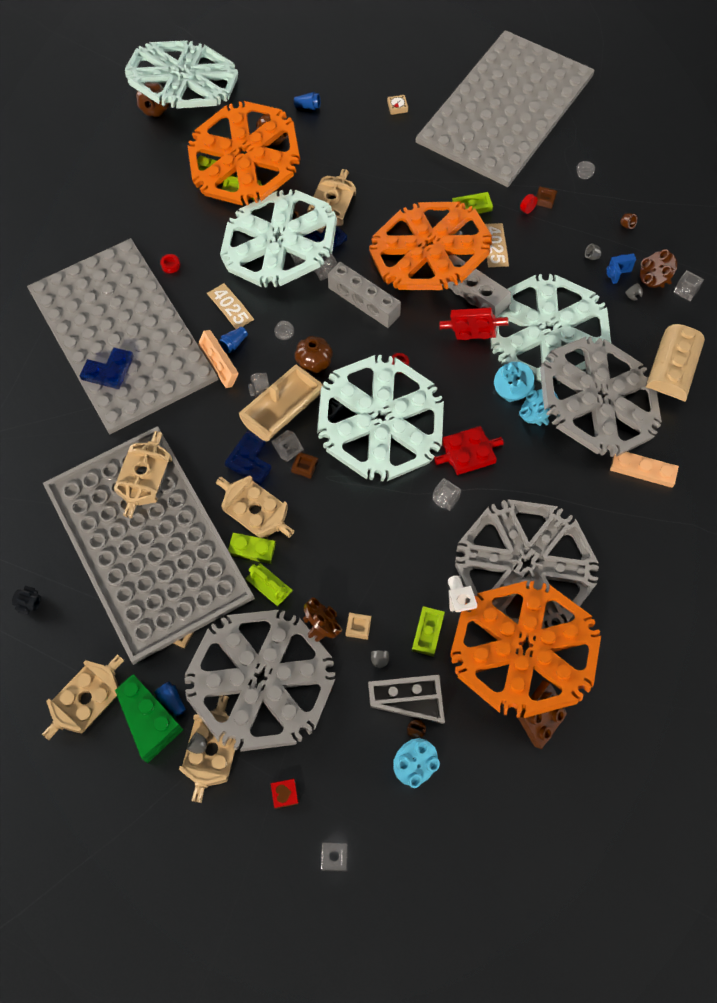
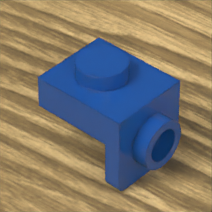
M634 253L622 254L611 258L609 266H607V275L611 278L613 284L618 282L621 273L632 272L636 262Z

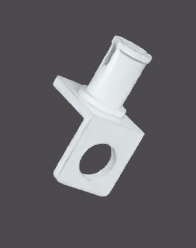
M460 576L450 577L448 579V585L451 589L449 590L450 611L461 612L476 609L477 602L471 586L463 587Z

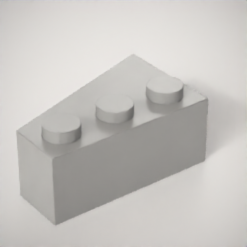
M439 675L368 682L371 708L436 723H445Z

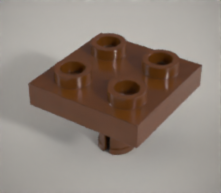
M543 680L530 698L534 701H539L557 696L551 682ZM564 708L524 718L525 709H522V714L518 719L534 747L542 749L564 720L567 712Z

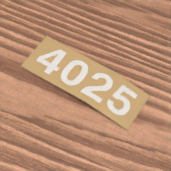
M503 223L485 224L492 235L491 251L487 257L488 268L509 267Z
M225 283L207 293L235 329L243 327L254 320Z

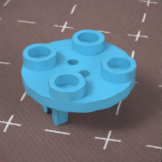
M522 362L507 363L495 375L494 386L496 392L508 402L523 399L535 388L533 371Z
M542 389L532 390L526 396V400L519 411V415L527 423H536L539 426L542 425V422L545 425L549 424L548 417L550 415L547 416L546 413L551 408L544 411Z
M421 738L411 739L403 744L393 759V770L396 777L402 783L412 788H417L428 780L440 766L435 747L428 740Z

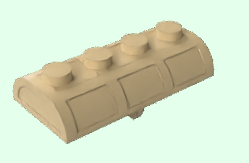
M673 324L668 326L662 336L645 387L686 402L704 344V335L700 331L685 325Z
M296 364L239 412L240 418L244 425L256 436L264 441H269L320 395L323 384Z

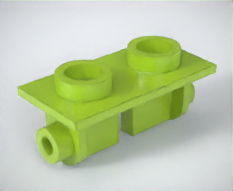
M261 563L258 566L253 564L249 568L250 574L245 578L277 607L293 591Z

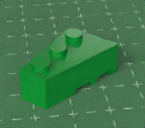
M133 674L115 692L141 759L149 763L183 729Z

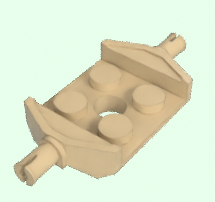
M342 169L337 177H323L313 196L329 203L332 212L334 211L337 217L336 226L343 225V218L353 195H356L355 185L351 181L346 180L349 174L346 169L345 172ZM330 196L336 197L334 199H328V197ZM310 204L307 213L313 211L315 206ZM326 226L316 230L315 234L321 236Z
M154 431L152 440L148 441V443H135L130 446L116 481L115 492L127 502L123 514L127 518L128 516L129 518L133 517L137 505L157 502L156 495L167 464L172 462L171 455L159 446L163 436L159 431L158 434L157 431ZM140 467L147 468L144 474L139 475L136 473Z
M222 476L217 479L216 484L226 491L221 506L222 510L257 537L266 538L276 531H281L288 538L293 535L294 530L284 522L288 510V505L285 501L282 503L256 484L251 476H247L233 484L229 483ZM253 506H259L262 508L261 511L257 514H252L250 512V509Z
M118 654L105 666L85 660L83 662L85 666L53 700L48 699L46 701L53 723L42 735L50 740L59 729L82 734L117 697L115 690L119 685L114 676L116 674L114 671L124 660ZM91 693V701L87 704H81L80 699L82 695Z
M225 695L219 696L216 709L210 711L213 717L221 723L229 718L225 711L229 697ZM196 714L193 717L195 721L189 741L197 732L206 738L207 746L211 743L217 744L218 751L215 755L209 756L205 751L201 754H195L186 750L183 764L179 770L195 782L196 787L191 801L202 803L205 788L228 781L236 741L231 738L225 746L222 745V738L225 734L221 736L218 742L199 715Z

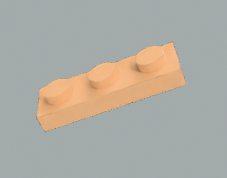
M211 330L203 331L198 346L225 388L233 387L239 374Z
M625 452L617 457L616 454L613 456L610 471L673 488L679 466Z

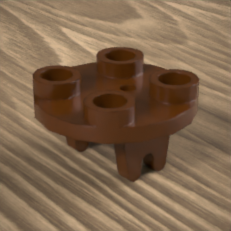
M663 249L644 258L641 262L642 268L640 270L642 282L648 287L653 288L665 287V283L672 284L671 278L677 270L676 257L667 249Z
M314 597L305 603L304 612L306 615L303 617L304 622L310 621V625L313 626L308 632L309 638L314 637L315 641L318 642L325 636L335 638L342 632V628L335 619L337 613L332 607L328 606L326 608Z

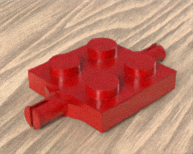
M492 308L451 310V321H440L439 325L440 329L452 328L457 340L496 338V326H508L509 319L508 317L496 318Z
M481 426L442 438V444L446 452L443 455L434 457L436 465L449 462L453 466L456 475L495 464L497 460L492 448L503 445V439L498 437L489 440Z

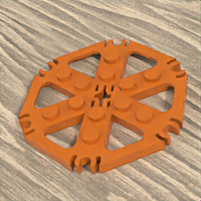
M240 101L238 108H233L231 103L229 105L230 111L227 105L194 130L195 133H192V136L196 141L188 142L191 175L194 185L197 188L200 187L201 193L207 197L242 206L243 199L246 205H249L248 200L250 198H254L255 202L258 203V196L260 201H263L294 176L296 168L292 165H299V160H301L295 125L291 117L284 120L287 116L281 109L244 101L245 107H243ZM255 111L269 114L271 120L250 134L248 113ZM222 118H228L232 139L209 134L208 130ZM284 133H288L290 149L288 151L282 152L266 148ZM198 153L221 157L206 170L201 171L198 169ZM256 166L278 171L279 174L263 186L258 185ZM237 171L239 189L236 192L216 188Z
M418 202V207L414 203L412 210H407L404 207V213H402L400 209L373 235L369 251L383 281H386L387 285L393 282L394 288H398V290H443L442 284L445 289H448V282H454L455 285H458L459 279L462 283L488 257L491 251L492 235L476 209L474 208L473 210L472 206L466 209L465 203ZM427 210H449L450 212L434 228H432L424 214ZM471 220L479 230L475 235H455ZM399 221H404L413 235L390 236L387 233ZM381 255H405L393 267H387ZM448 255H473L462 267H455ZM428 262L435 276L431 279H412L411 277Z
M527 581L477 593V596H475L477 608L461 611L451 650L452 664L456 662L462 664L455 667V673L458 674V678L499 713L502 704H504L503 712L505 715H507L509 708H516L518 718L522 714V709H525L524 718L575 705L578 704V701H582L584 695L579 692V689H584L589 693L594 685L601 636H599L600 630L592 631L589 629L595 625L592 615L551 585H549L548 592H546L547 586L545 583H543L540 590L535 589L534 581L530 582L529 589L526 588ZM520 594L523 597V603L518 624L492 604V601L499 597ZM549 601L558 602L575 617L571 622L542 629L545 608ZM474 621L498 641L475 647H467L464 644V638L469 622ZM526 638H528L529 647L524 656L523 645L526 642ZM583 644L589 647L587 665L584 670H576L554 653ZM509 664L505 688L501 692H494L476 677L475 673ZM533 670H536L555 685L562 693L558 696L539 701L532 700L529 697Z

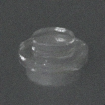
M588 161L580 162L576 169L578 176L582 179L590 178L595 172V166Z
M280 321L274 329L275 336L280 340H288L294 335V327L288 321Z

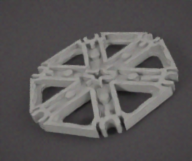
M583 337L550 351L545 358L546 360L541 365L540 373L544 411L551 408L546 414L547 416L554 414L557 417L552 422L553 425L559 424L556 427L557 429L596 454L600 453L603 456L608 449L611 457L615 454L617 457L655 437L657 434L655 430L660 427L662 421L657 391L645 387L649 377L643 374L647 370L646 367L641 368L644 364L605 339L602 341L601 338H598L593 343L592 337H589L587 340L586 337ZM582 349L587 373L568 362L565 354ZM611 353L627 363L630 371L610 379L607 354ZM553 377L577 392V394L564 400L556 398ZM640 389L646 390L649 396L650 412L644 411L624 397ZM592 412L595 437L576 427L573 420ZM616 418L639 432V435L627 441L621 440L618 436Z
M510 499L507 502L503 500L501 502L502 510H498L492 504L490 511L488 506L458 542L456 552H462L465 556L456 557L455 567L464 587L471 586L474 596H477L478 592L470 577V571L473 569L504 573L492 589L527 581L526 588L529 589L530 582L534 581L535 589L540 590L543 583H545L547 586L546 592H548L550 584L547 579L575 583L579 586L580 591L573 602L579 607L597 584L598 577L591 576L589 572L598 571V561L577 520L575 519L569 525L573 516L570 515L567 519L561 518L562 508L556 514H553L558 506ZM518 513L541 515L545 518V523L530 542L516 517ZM487 524H492L496 527L506 549L475 545L474 539ZM569 535L574 539L582 559L549 556V554L563 536ZM533 557L530 561V567H526L520 572L523 562ZM517 594L496 598L492 601V604L508 616L506 608ZM549 601L546 604L542 629L552 627V621L563 624L565 620V623H567L573 614L566 608H561L558 602ZM509 617L511 620L518 624V618Z
M279 610L227 615V619L221 618V623L224 627L219 629L215 624H212V632L209 628L207 629L185 673V684L194 685V688L185 690L188 702L218 742L221 736L225 734L222 738V745L224 746L231 738L236 741L234 750L239 749L240 743L244 742L240 752L295 745L297 741H302V736L299 734L300 730L304 729L310 735L312 733L311 726L315 730L335 683V672L328 673L325 670L328 667H333L332 656L319 641H315L314 637H308L310 630L300 618L297 625H295V615H293L290 621L284 620L285 611L280 613L279 618H276ZM267 621L271 628L259 654H257L241 634L239 627L243 623ZM296 634L303 636L316 654L311 660L281 663L293 635ZM217 643L236 668L204 671L201 669V663L209 647ZM265 668L264 678L266 679V681L262 680L257 686V678L255 677V675L260 676V674L263 673V670ZM318 684L321 691L313 709L309 712L302 711L285 689ZM240 693L228 720L223 723L218 722L204 704L206 697ZM263 702L284 728L282 733L262 737L251 735L250 730Z

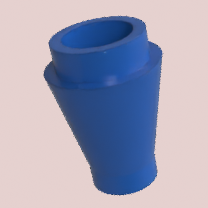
M311 92L294 97L295 108L310 110L320 108L319 93Z
M239 327L222 335L218 342L226 353L234 352L244 338L248 336L245 328Z
M170 681L160 686L154 692L157 696L155 699L174 718L186 711L176 686L172 685Z

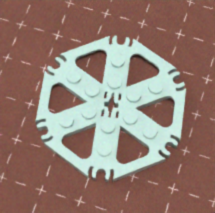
M188 41L149 42V44H145V48L139 46V49L136 48L125 68V75L128 78L129 85L159 104L162 101L163 106L165 103H171V108L176 106L177 109L217 106V104H221V99L226 102L227 99L229 100L238 79V70L235 69V64L206 45L202 48L201 43L198 46H194L193 41H190L189 44ZM180 51L182 53L179 59L176 60L165 52ZM201 58H208L214 62V64L198 63ZM141 61H148L156 66L137 68ZM223 79L228 81L224 89L209 80L219 81ZM145 82H157L166 85L163 91L157 94L143 84ZM188 87L205 99L184 100L181 98Z
M292 189L289 190L288 195H284L283 190H280L279 193L276 191L263 201L259 199L258 203H250L235 212L237 219L230 218L231 223L227 221L220 252L228 272L262 287V283L267 287L270 281L273 282L274 287H277L278 283L282 286L320 268V265L324 264L323 256L330 257L329 252L332 254L337 217L335 212H332L329 203L297 190L293 194ZM298 201L315 206L313 211L292 220L295 204ZM268 203L275 204L271 223L251 214L253 210L262 208ZM326 226L325 238L321 242H315L303 237ZM234 231H240L254 237V239L237 247L230 246ZM286 252L306 260L304 263L289 270H283ZM265 255L260 271L253 272L242 267V265Z
M539 274L538 280H536V275L507 289L511 292V304L497 318L508 317L510 322L525 329L509 337H502L499 334V326H496V338H490L493 354L497 352L503 353L498 358L499 361H502L503 365L510 362H522L531 368L535 380L540 383L541 367L535 368L520 361L517 358L518 355L540 345L541 364H543L551 350L586 337V340L592 337L593 343L598 338H601L602 341L605 339L611 343L607 307L604 309L605 303L596 304L599 296H595V292L557 275L554 276V281H552V274H549L548 280H543L542 274ZM528 287H533L536 290L537 310L515 301L512 296ZM564 287L579 294L582 300L558 312L557 288ZM593 317H598L600 319L601 336L593 337L574 327ZM546 326L553 327L552 331L551 329H545ZM582 349L575 350V352L584 356ZM585 361L576 365V367L586 372Z
M374 355L334 370L328 378L333 384H328L324 381L320 392L317 433H319V439L326 437L329 440L323 444V448H327L326 452L367 479V472L370 471L369 479L373 480L374 473H379L381 481H384L387 473V481L429 464L435 457L429 450L438 453L442 446L444 401L439 403L442 396L434 397L432 395L437 391V387H433L434 383L396 357L394 365H392V356H389L388 363H383L381 355L378 356L376 362ZM364 368L372 369V397L350 383L347 376ZM402 372L419 384V390L393 400L395 373ZM334 398L357 415L337 423H331L328 420L329 400ZM430 409L434 412V432L427 435L405 419ZM378 413H380L381 416H386L384 418V421H382V419H376ZM369 434L367 461L360 462L343 450V444ZM391 438L416 454V458L398 466L392 465L390 463Z

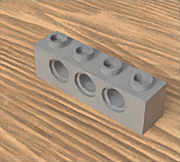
M456 255L448 256L455 267H462L466 263ZM477 269L462 283L458 279V285H455L454 282H448V287L456 295L462 296L471 305H475L478 308H492L496 318L511 304V292Z
M339 262L328 273L329 289L385 327L389 328L400 316L401 302L342 262Z

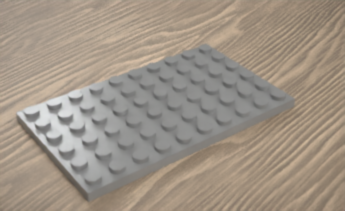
M505 30L417 135L416 143L509 187L592 78L595 70Z
M131 238L27 286L109 435L218 380L215 371Z
M158 426L43 483L133 665L255 599L164 436L161 437L159 446L171 455L172 462L167 464L156 495L157 502L137 505L132 518L123 516L127 502L115 492L114 487L131 445L135 443H148V441L152 440L154 431H157V434L158 431L161 432ZM140 467L136 473L139 475L144 474L147 468Z

